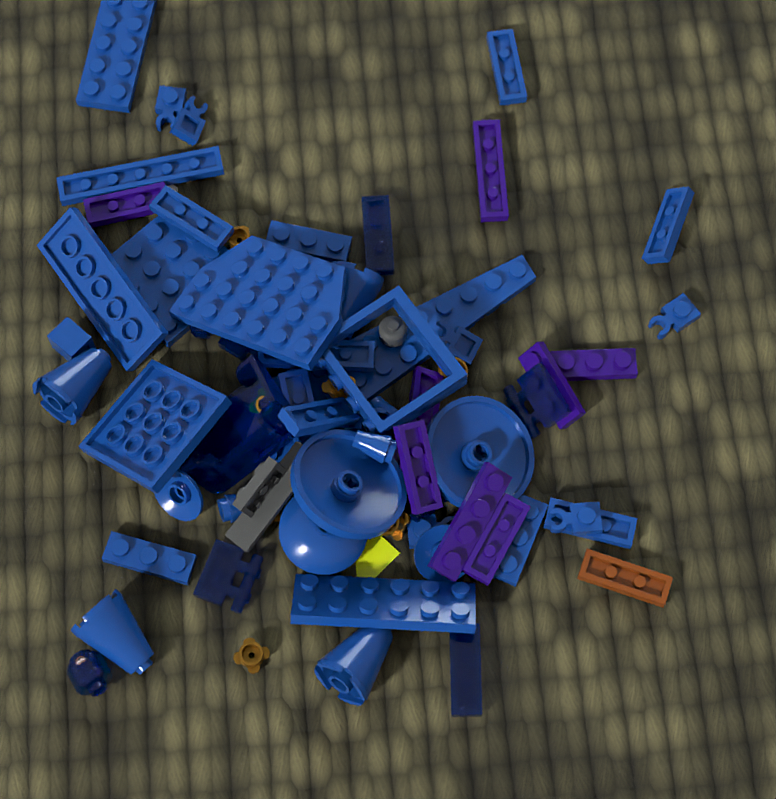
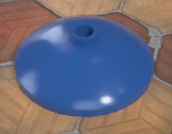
M295 497L285 506L280 518L279 540L284 553L294 565L311 574L331 575L344 571L358 560L367 543V539H346L321 531L319 526L303 512Z

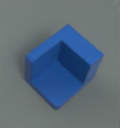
M66 317L47 335L51 346L67 361L90 348H96L92 337L69 317Z

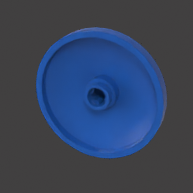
M466 396L450 402L433 416L426 429L439 490L443 498L459 508L484 462L493 464L513 477L504 493L518 499L525 492L534 471V448L527 428L510 408L488 397Z
M333 429L317 433L301 446L293 459L290 470L292 491L303 512L325 531L346 539H371L387 532L403 513L407 501V490L403 472L396 460L392 458L391 463L383 461L381 464L359 449L352 447L357 432Z

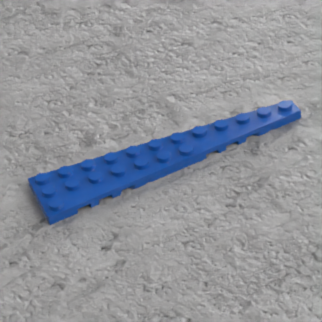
M520 255L416 308L439 337L442 336L443 330L435 324L440 320L447 322L451 326L452 331H454L456 326L469 330L481 318L490 315L501 304L508 302L536 281V275L524 256ZM379 326L350 339L375 341L374 372H346L349 376L355 378L356 386L367 401H370L431 356L408 326L406 340L398 347L385 346L379 338ZM307 370L314 402L333 399L328 393H324L321 388L322 383L329 379L330 373L328 370ZM278 375L231 398L232 404L226 410L256 466L265 461L268 456L280 463L293 446L291 433L277 415L274 416L272 422H264L262 416L258 413H252L249 408L250 403L254 402L258 397V391L261 388H268L271 394L281 397L283 400ZM267 402L264 403L265 408L268 407Z

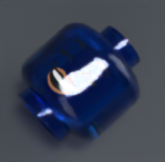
M85 649L74 654L69 660L66 670L67 676L78 694L96 697L107 690V685L112 679V671L101 653Z

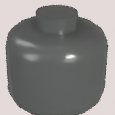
M395 315L385 317L379 325V338L381 342L388 347H398L405 342L407 325L403 319Z

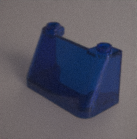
M253 354L237 367L236 377L242 385L227 396L232 404L180 466L183 473H187L196 483L213 494L229 490L252 472L261 462L265 461L268 456L271 457L294 439V436L286 429L283 422L277 416L283 407L291 405L262 362ZM264 396L262 399L259 400V408L261 409V411L259 412L257 411L255 406L256 400L259 397Z

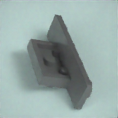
M298 441L294 443L280 463L270 456L256 467L252 479L238 491L236 500L232 503L242 513L227 531L226 537L245 552H249L293 495L290 470L295 455L303 445Z

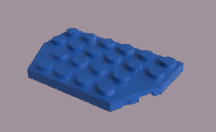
M252 235L200 268L168 312L175 320L312 371L342 326L341 311L342 303L345 300L344 287L347 282V272L343 266Z

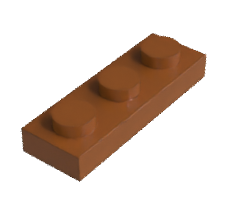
M586 549L577 579L663 608L666 604L673 577Z

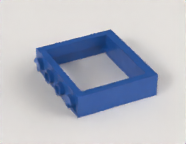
M399 285L343 321L341 328L317 362L321 369L325 367L331 374L328 377L337 391L342 389L347 396L345 401L354 414L359 412L363 417L364 421L362 424L366 431L383 435H392L394 433L393 426L413 421L465 386L468 376L467 372ZM393 307L447 378L382 421L329 349Z

